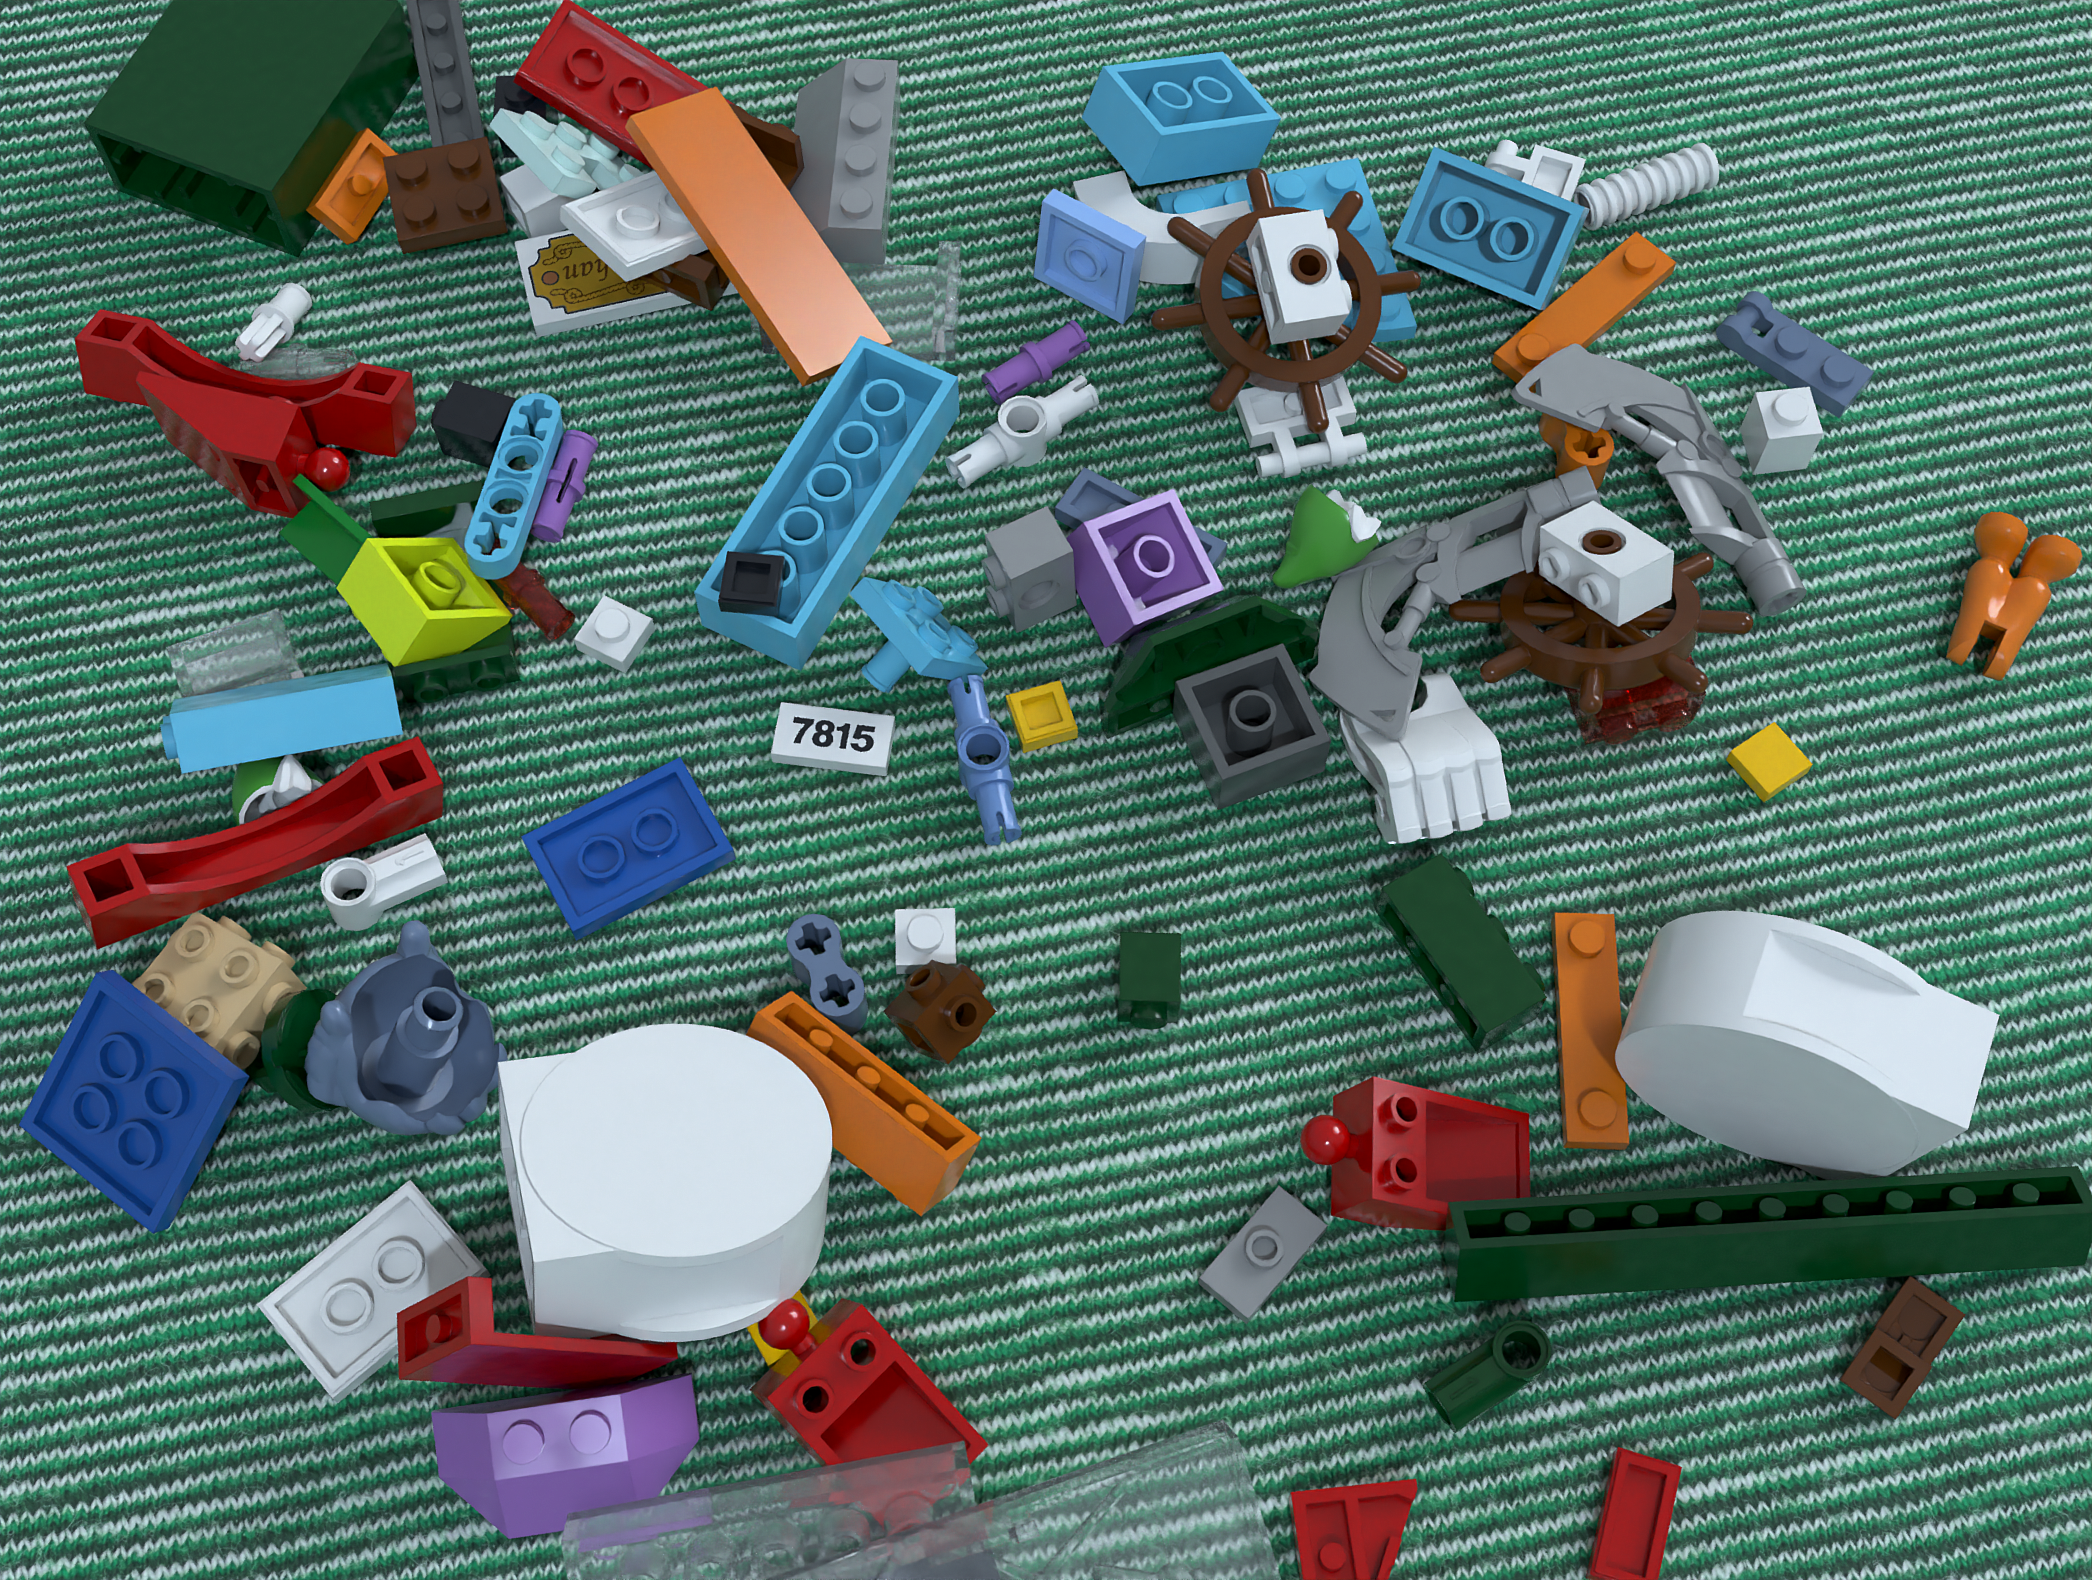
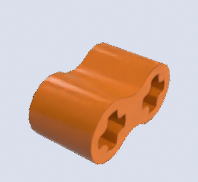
M1542 412L1539 422V433L1556 453L1555 477L1558 478V476L1585 465L1597 490L1603 482L1614 451V441L1609 432L1600 428L1596 433H1593Z

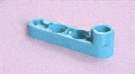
M543 393L524 395L515 401L507 418L464 542L467 561L471 571L484 579L506 577L519 564L549 471L561 448L565 434L561 408L552 396ZM524 456L526 463L533 465V467L524 471H517L507 465L515 457ZM506 498L516 499L522 503L521 508L511 514H500L492 509L498 501ZM493 532L499 533L501 548H495L492 555H483V553H488L492 549L495 540Z

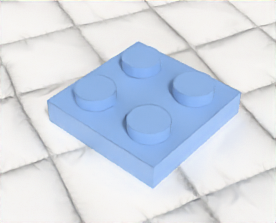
M1053 189L1042 201L1034 278L1124 324L1135 309L1146 236L1085 205L1083 202Z

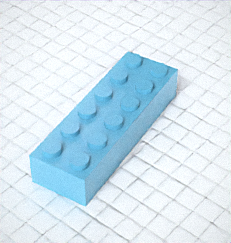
M860 335L694 591L702 626L801 671L959 416L958 377ZM727 551L785 556L786 571L778 617L720 611L718 599Z

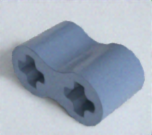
M809 914L800 917L788 929L786 937L793 972L800 981L810 987L813 1008L851 1036L861 1030L867 1021L868 1005L863 979L857 971L846 965L839 928L833 920L820 914ZM817 945L823 953L814 956L813 951L809 947ZM841 996L842 1000L849 1004L838 1008L837 1003L830 999Z

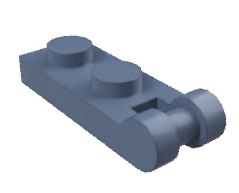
M1758 291L1748 292L1737 305L1738 313L1727 316L1716 329L1718 339L1727 348L1792 389L1810 387L1814 403L1839 419L1869 384L1874 374L1873 370L1775 310L1769 298ZM1752 327L1765 334V336L1761 338L1753 333Z

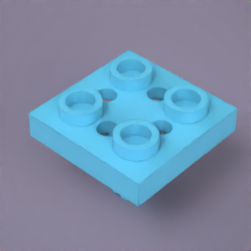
M863 577L849 593L889 639L861 669L865 678L880 691L890 693L893 686L911 666L919 675L947 680L962 677L965 683H968V675L981 676L988 669L975 653L978 645L974 639L960 627L950 625L940 613L944 609L942 603L926 588L918 586L915 589L903 586L892 579L889 582Z

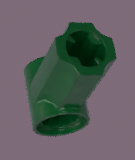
M1514 1320L1504 1324L1494 1337L1423 1383V1389L1442 1421L1456 1433L1519 1390L1533 1386L1540 1379L1549 1363L1551 1343L1547 1334L1537 1324L1527 1320ZM1509 1342L1526 1344L1535 1356V1365L1528 1369H1516L1510 1366L1503 1357L1502 1346Z

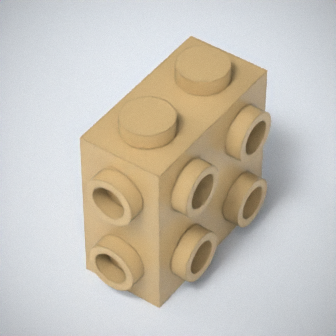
M197 911L192 913L182 927L171 935L164 949L132 985L243 1070L256 1058L261 1046V1036L266 1016L278 1000L295 992L306 990L307 987L291 970L296 962L284 950L269 941H265L260 948L250 942L252 936L233 920L222 916L218 922H215Z

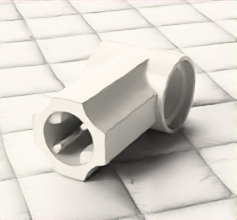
M424 833L364 860L350 857L336 860L323 872L320 886L330 914L337 925L346 930L360 931L368 929L377 923L384 910L448 883L432 843ZM356 888L365 890L356 899L349 901L341 900L343 894L349 890Z

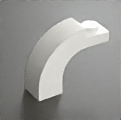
M1125 170L1073 182L1076 200L1146 236L1139 280L1150 283H1195L1198 271L1204 260L1203 257L1169 235L1167 224L1171 218L1176 216L1183 217L1216 239L1228 225L1238 218L1251 213L1247 200L1184 214L1154 211L1142 205L1134 197ZM1248 248L1241 249L1237 254L1243 258L1249 257Z

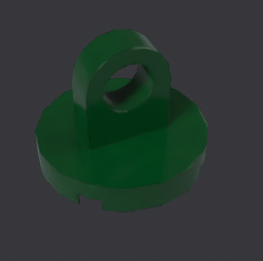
M325 989L302 990L278 1000L266 1016L259 1052L254 1061L245 1068L249 1078L267 1093L278 1092L286 1103L304 1113H325L341 1107L324 1103L309 1093L307 1073L304 1068L305 1058L308 1053V1042L313 1036L317 1022L320 1020L321 1008L326 1002L335 1000L337 996Z

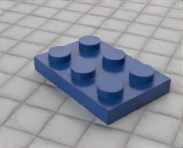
M681 757L521 836L527 851L576 941L736 859L734 849Z

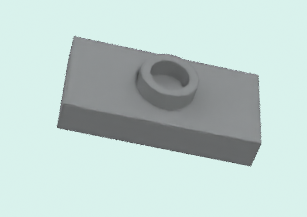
M1278 1186L1199 1277L1198 1284L1247 1324L1322 1237L1328 1225L1282 1187Z

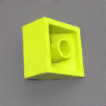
M367 538L336 588L352 609L354 616L364 625L381 648L384 657L394 667L460 654L508 624L513 616L487 581L471 571L466 554L454 538Z

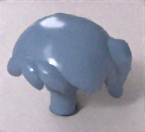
M412 920L403 925L400 942L397 945L395 954L382 957L369 964L338 993L335 1000L326 1002L323 1005L320 1020L317 1022L313 1036L308 1042V1053L305 1058L304 1068L307 1073L308 1090L313 1097L324 1103L348 1107L361 1119L382 1130L406 1136L426 1133L451 1136L458 1134L465 1128L466 1123L478 1119L485 1112L488 1093L498 1087V1062L508 1061L503 1044L498 1042L494 1045L495 1034L487 1004L479 999H474L460 989L450 967L439 957L436 948L431 944L427 926L419 920Z

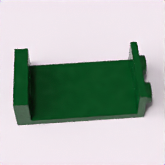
M482 481L369 502L372 522L379 538H454L466 554L464 547L465 536L483 489ZM493 532L495 540L492 549L488 553H483V555H492L494 549L498 548L495 532ZM503 578L485 579L508 609ZM511 621L460 654L394 667L395 678L407 704L413 702L435 703L445 699L448 695L472 690L482 692L494 691L503 687L506 683L521 681Z

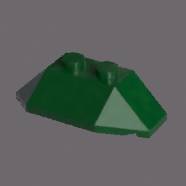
M1257 595L1235 596L1222 602L1217 600L1207 601L1197 606L1186 616L1170 622L1165 620L1155 621L1145 626L1138 634L1132 636L1104 702L1102 730L1106 738L1109 739L1173 713L1176 681L1282 643L1294 665L1312 659L1318 629L1313 621Z

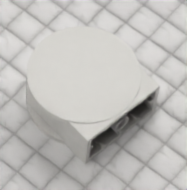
M1701 912L1677 918L1663 926L1655 935L1615 1052V1062L1619 1073L1628 1086L1646 1103L1674 1122L1710 1140L1760 1158L1793 1165L1825 1180L1886 1177L1968 1130L1999 1015L1928 984L1910 968L1884 952L1857 939L1822 926L1787 917L1756 912Z
M659 1024L632 1028L611 1034L586 1045L574 1053L498 1062L500 1147L534 1335L584 1339L619 1334L635 1339L658 1342L704 1340L741 1330L762 1320L781 1302L792 1298L803 1286L818 1261L824 1241L833 1145L832 1127L824 1100L815 1085L796 1064L783 1054L749 1036L726 1029L696 1024Z

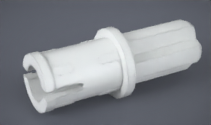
M286 283L269 303L258 306L252 314V322L235 341L236 346L241 350L238 356L244 361L252 359L258 363L263 361L277 344L288 341L294 333V325L312 306V299L309 293L298 284Z

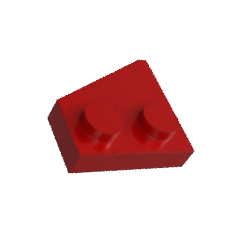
M1416 1479L1291 1492L1289 1504L1300 1580H1388L1402 1541L1401 1537L1409 1511L1417 1493Z

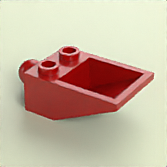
M139 371L135 381L168 442L251 510L293 519L310 502L293 483V480L300 473L323 492L337 491L349 480L351 470L348 459L335 448L323 447L318 449L299 405H295L293 402L278 396H271L267 399Z
M1373 1076L1334 1095L1333 1116H1315L1304 1125L1301 1131L1300 1145L1305 1156L1316 1164L1332 1165L1331 1216L1381 1227L1446 1231L1448 1202L1530 1197L1529 1113Z
M793 1298L786 1299L776 1306L767 1317L758 1321V1331L763 1341L770 1347L789 1351L749 1390L787 1432L893 1539L898 1540L985 1450L988 1444L861 1303L841 1298L809 1330L810 1318L806 1308ZM862 1339L868 1346L858 1356L855 1355L851 1358L850 1351L852 1345L857 1340ZM813 1386H818L821 1393L812 1402L809 1401L804 1406L803 1396L805 1392Z

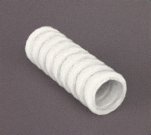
M1697 143L1691 148L1680 149L1677 153H1669L1662 158H1654L1648 164L1640 163L1634 169L1626 168L1619 174H1609L1605 179H1595L1590 185L1581 184L1575 190L1574 203L1590 209L1583 225L1588 230L1594 231L1599 229L1602 224L1608 226L1613 224L1616 219L1625 220L1631 214L1639 215L1645 209L1653 210L1660 204L1666 205L1674 199L1680 200L1688 196V194L1694 195L1703 189L1715 187L1719 180L1718 160L1708 145Z

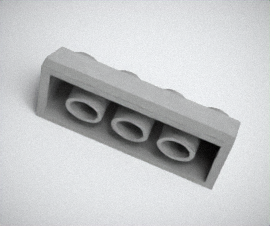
M846 58L798 91L794 133L800 136L805 168L789 192L840 266L885 268L901 105L898 60Z

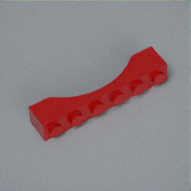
M102 309L94 315L74 339L86 394L149 407L135 381L139 371L267 399L271 396H278L300 406L316 442L394 458L398 456L417 427L412 373L359 362L342 372L317 379L281 380L259 377L231 369L200 355L172 337L151 319Z
M419 736L362 756L341 774L312 793L251 822L217 833L186 840L153 844L127 843L70 864L66 868L73 898L98 950L442 817L443 782Z

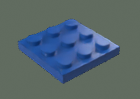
M114 970L97 972L19 1126L154 1234L168 1229L173 1222L244 1088L249 1075Z

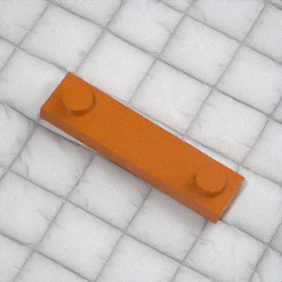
M1636 231L1494 353L1492 364L1518 384L1528 372L1557 351L1574 343L1586 349L1673 274L1676 262ZM1536 383L1529 388L1530 392H1536Z
M1555 912L1551 919L1563 1148L1625 1150L1629 1145L1626 1083L1619 1073L1615 1062V1052L1622 1034L1614 914Z

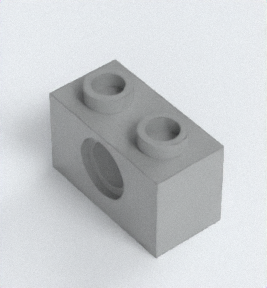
M1048 506L985 534L988 557L982 559L981 563L990 583L989 586L985 587V592L996 616L1001 618L1006 615L1016 633L1077 606L1073 549Z

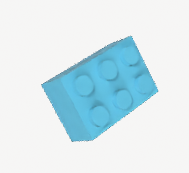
M1224 52L1103 66L1082 115V119L1097 135L1099 141L1106 146L1125 169L1128 176L1138 186L1257 168L1281 120L1280 116Z
M1433 147L1391 249L1538 310H1545L1548 307L1590 209Z

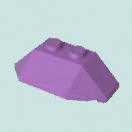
M692 1373L437 1409L431 1412L439 1478L508 1539L640 1520L700 1439Z

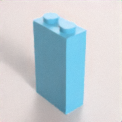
M387 663L174 699L170 715L163 716V724H160L167 760L179 758L182 774L403 734L393 679Z

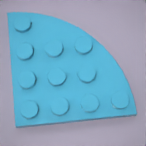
M1358 158L1267 175L1275 207H1296L1310 211L1323 209L1324 216L1328 218L1345 193L1348 191L1359 192L1363 197V206L1347 231L1363 246L1376 269L1377 275L1398 272ZM1246 179L1157 195L1156 210L1169 214L1191 213L1247 200L1251 212H1254ZM1249 256V257H1245L1246 260H1248L1249 262H1251L1250 256ZM1339 271L1340 279L1345 280ZM1223 273L1221 286L1223 298L1257 294L1227 273ZM1406 293L1382 297L1381 317L1371 342H1389L1415 337L1417 324ZM1353 304L1349 315L1343 322L1350 329L1353 319Z

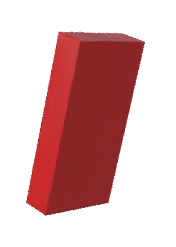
M1620 1447L1613 1452L1586 1579L1658 1580L1682 1470L1681 1466Z

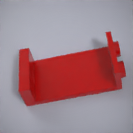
M467 1276L397 1313L399 1380L575 1390L624 1383L678 1359V1342L640 1340L619 1334L579 1339L494 1332L492 1278Z

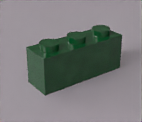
M1442 853L1383 886L1375 911L1478 1054L1535 1020L1547 996L1544 994V983L1536 969L1528 962L1522 963L1509 946V936L1503 924L1493 914L1486 915L1475 900L1474 889L1467 875L1458 867L1452 868Z

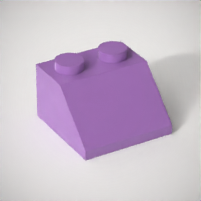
M1174 489L1083 522L1066 538L1074 554L1076 590L1105 648L1132 638L1145 626L1155 621H1168L1224 590Z

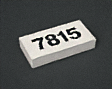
M781 702L771 750L772 762L887 776L896 726L895 716Z

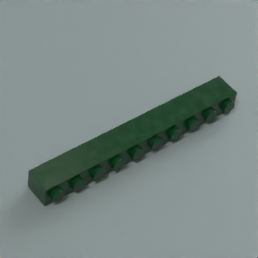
M2068 1166L1448 1202L1443 1256L1454 1302L2085 1266L2092 1244V1193L2079 1167Z

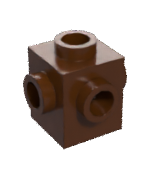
M931 960L927 965L918 968L908 977L905 989L883 1012L917 1053L949 1064L962 1049L970 1046L979 1038L983 1026L997 1011L982 994L986 989L985 984L970 968L963 964L953 967Z

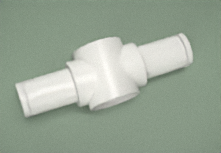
M1079 375L1073 381L1045 398L1041 396L1036 398L1015 396L1008 399L999 409L998 421L984 429V436L946 458L945 462L948 471L954 480L960 477L958 484L964 489L1000 465L1004 467L1010 465L1029 467L1038 463L1046 453L1047 442L1061 434L1062 426L1089 409L1098 406L1099 398L1091 383L1087 385V379ZM1017 430H1028V431H1030V432H1028V433H1018V432H1015V431H1017Z

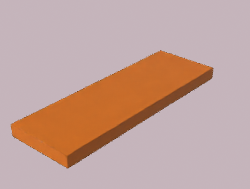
M717 87L633 114L629 117L625 128L803 387L836 373L860 335L890 347L893 342Z

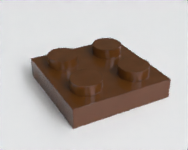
M487 137L383 157L397 238L403 254L508 233L493 157Z

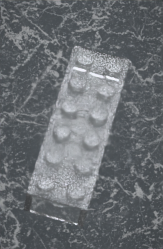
M960 1441L568 1513L561 1545L568 1580H859L981 1537L965 1442Z

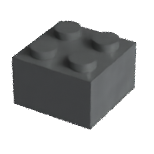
M1283 643L1176 681L1172 714L1218 810L1324 772L1331 739Z

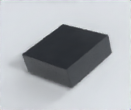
M727 551L718 599L720 611L778 617L786 571L785 556Z

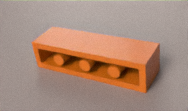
M790 991L756 1013L746 1036L777 1050L807 1075L820 1093L829 1113L832 1127V1147L843 1154L851 1164L862 1169L891 1192L899 1202L907 1205L920 1216L924 1215L954 1190L982 1139L979 1135L793 991Z

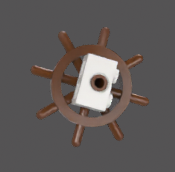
M1260 168L1250 170L1246 176V183L1254 212L1235 220L1216 239L1183 217L1176 216L1169 220L1167 224L1169 235L1203 257L1204 260L1195 282L1194 303L1157 309L1151 316V323L1155 329L1160 331L1199 326L1204 341L1211 352L1228 369L1210 396L1209 403L1214 411H1227L1246 382L1270 391L1299 392L1309 430L1314 434H1322L1329 427V418L1321 387L1332 383L1346 374L1357 361H1360L1394 384H1399L1406 379L1408 374L1406 366L1371 343L1379 325L1382 297L1416 291L1421 285V277L1413 270L1377 275L1376 269L1363 246L1347 231L1363 206V197L1359 192L1348 191L1345 193L1329 218L1324 216L1323 209L1310 211L1296 207H1275L1266 172ZM1247 247L1251 262L1237 254V252ZM1339 271L1345 280L1340 279ZM1223 273H1227L1257 294L1222 299ZM1353 304V319L1350 329L1343 322L1349 315ZM1260 316L1261 321L1247 342L1239 335L1230 320ZM1323 337L1338 348L1325 356L1313 359L1309 339ZM1287 342L1291 361L1277 359L1265 353L1271 344Z
M1594 500L1540 526V555L1534 570L1529 573L1523 570L1513 574L1502 590L1500 601L1461 599L1450 604L1448 608L1449 616L1458 622L1500 624L1502 642L1507 651L1482 664L1480 676L1485 682L1496 683L1525 669L1545 681L1568 688L1580 689L1578 705L1580 710L1588 715L1596 714L1601 710L1604 691L1638 687L1654 682L1664 676L1692 694L1704 692L1709 683L1707 675L1686 661L1695 647L1698 633L1744 635L1752 630L1754 624L1753 618L1746 612L1700 610V597L1692 581L1708 574L1713 569L1714 560L1710 554L1700 552L1673 565V550ZM1550 597L1557 603H1542L1539 601ZM1659 605H1662L1664 608H1655V607H1657V606H1659ZM1534 625L1554 627L1542 633ZM1641 630L1661 632L1651 638ZM1575 642L1576 644H1578V645L1581 646V647L1573 646V645H1570V644H1572V643Z

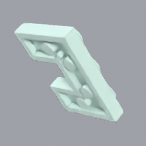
M500 108L489 125L552 193L578 200L591 195L596 187L602 191L644 175L637 168L625 164L617 156L620 151L618 147L594 132L591 136L581 133L578 129L563 121L557 126L548 123L531 111H526L522 115Z

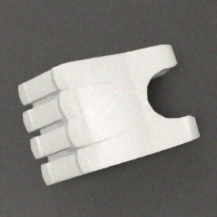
M1445 672L1421 677L1424 686L1419 698V707L1410 713L1406 732L1399 739L1391 740L1379 734L1339 708V730L1348 754L1356 768L1378 792L1374 794L1378 814L1376 824L1388 844H1404L1418 839L1441 838L1453 833V831L1475 829L1483 825V821L1499 820L1511 815V805L1509 803L1499 742L1493 732L1468 707L1453 679ZM1394 715L1378 717L1390 722L1393 720Z

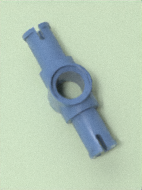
M978 675L967 676L969 683L968 693L965 692L962 677H959L947 685V691L951 697L958 725L954 731V737L958 752L959 778L962 785L968 790L970 798L977 802L984 830L985 843L988 845H1001L999 826L1003 828L1006 843H1010L1021 837L1022 831L1018 825L1010 794L1014 788V782L1010 770L1009 740L1005 732L1000 729L997 720L991 718L982 677ZM980 754H988L996 758L993 763L988 765H979L971 761Z

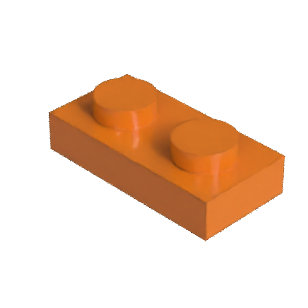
M369 128L359 131L306 211L346 245L357 241L389 192L383 157L398 154Z

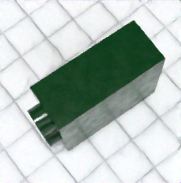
M173 0L84 122L116 190L299 257L321 224L306 209L359 131L369 128L375 135L380 136L420 76L404 24L406 21L404 9L397 0Z

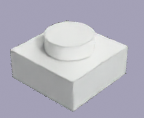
M604 595L574 638L577 650L626 673L654 632L655 627L652 618Z
M955 908L895 910L897 974H912L918 968L927 965L931 960L956 967Z

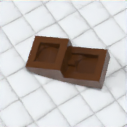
M1907 1276L1870 1329L1838 1380L1896 1420L1932 1369L1931 1363L1966 1314L1913 1277Z

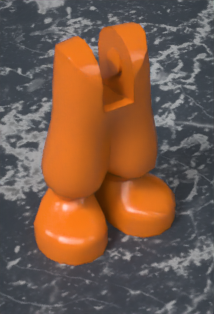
M1990 512L1983 514L1979 518L1974 529L1973 537L1981 559L1975 562L1968 570L1961 607L1951 635L1946 658L1962 666L1977 643L1978 635L1985 636L1994 640L1995 643L1987 657L1982 676L2001 681L2009 671L2026 637L2049 604L2051 590L2048 584L2063 580L2076 573L2083 556L2081 549L2071 540L2058 535H2042L2034 539L2028 546L2022 558L2018 576L2013 578L2009 570L2022 551L2028 537V528L2022 520L2011 514Z

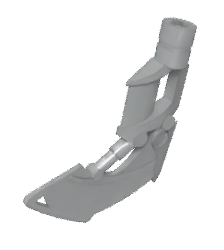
M1574 343L1543 360L1528 372L1511 390L1512 397L1523 405L1593 433H1596L1600 428L1604 430L1614 429L1637 443L1638 448L1658 459L1659 461L1655 466L1660 475L1667 479L1692 526V528H1689L1691 534L1730 565H1734L1761 616H1772L1782 613L1795 606L1805 597L1807 590L1795 568L1791 565V561L1783 546L1775 537L1750 489L1739 478L1742 475V467L1696 395L1685 382L1678 387L1661 377L1633 365L1591 354L1581 345ZM1535 383L1536 394L1530 392L1529 388L1533 386ZM1625 413H1635L1659 430L1651 425L1647 427ZM1723 506L1733 511L1743 531L1733 527Z
M1584 465L1564 473L1556 479H1550L1532 486L1526 492L1517 491L1458 515L1447 524H1434L1427 532L1426 524L1371 551L1353 567L1331 577L1334 588L1329 597L1321 624L1318 644V665L1309 674L1312 685L1330 702L1368 728L1391 740L1401 738L1406 732L1423 661L1420 654L1410 652L1408 647L1420 623L1425 622L1435 602L1452 604L1461 600V595L1523 570H1526L1527 573L1532 572L1540 555V526L1593 500L1602 505L1587 467ZM1525 517L1522 528L1473 547L1477 536ZM1417 582L1402 609L1403 614L1395 629L1386 634L1380 627L1386 613L1397 598ZM1394 715L1393 720L1390 722L1378 717Z

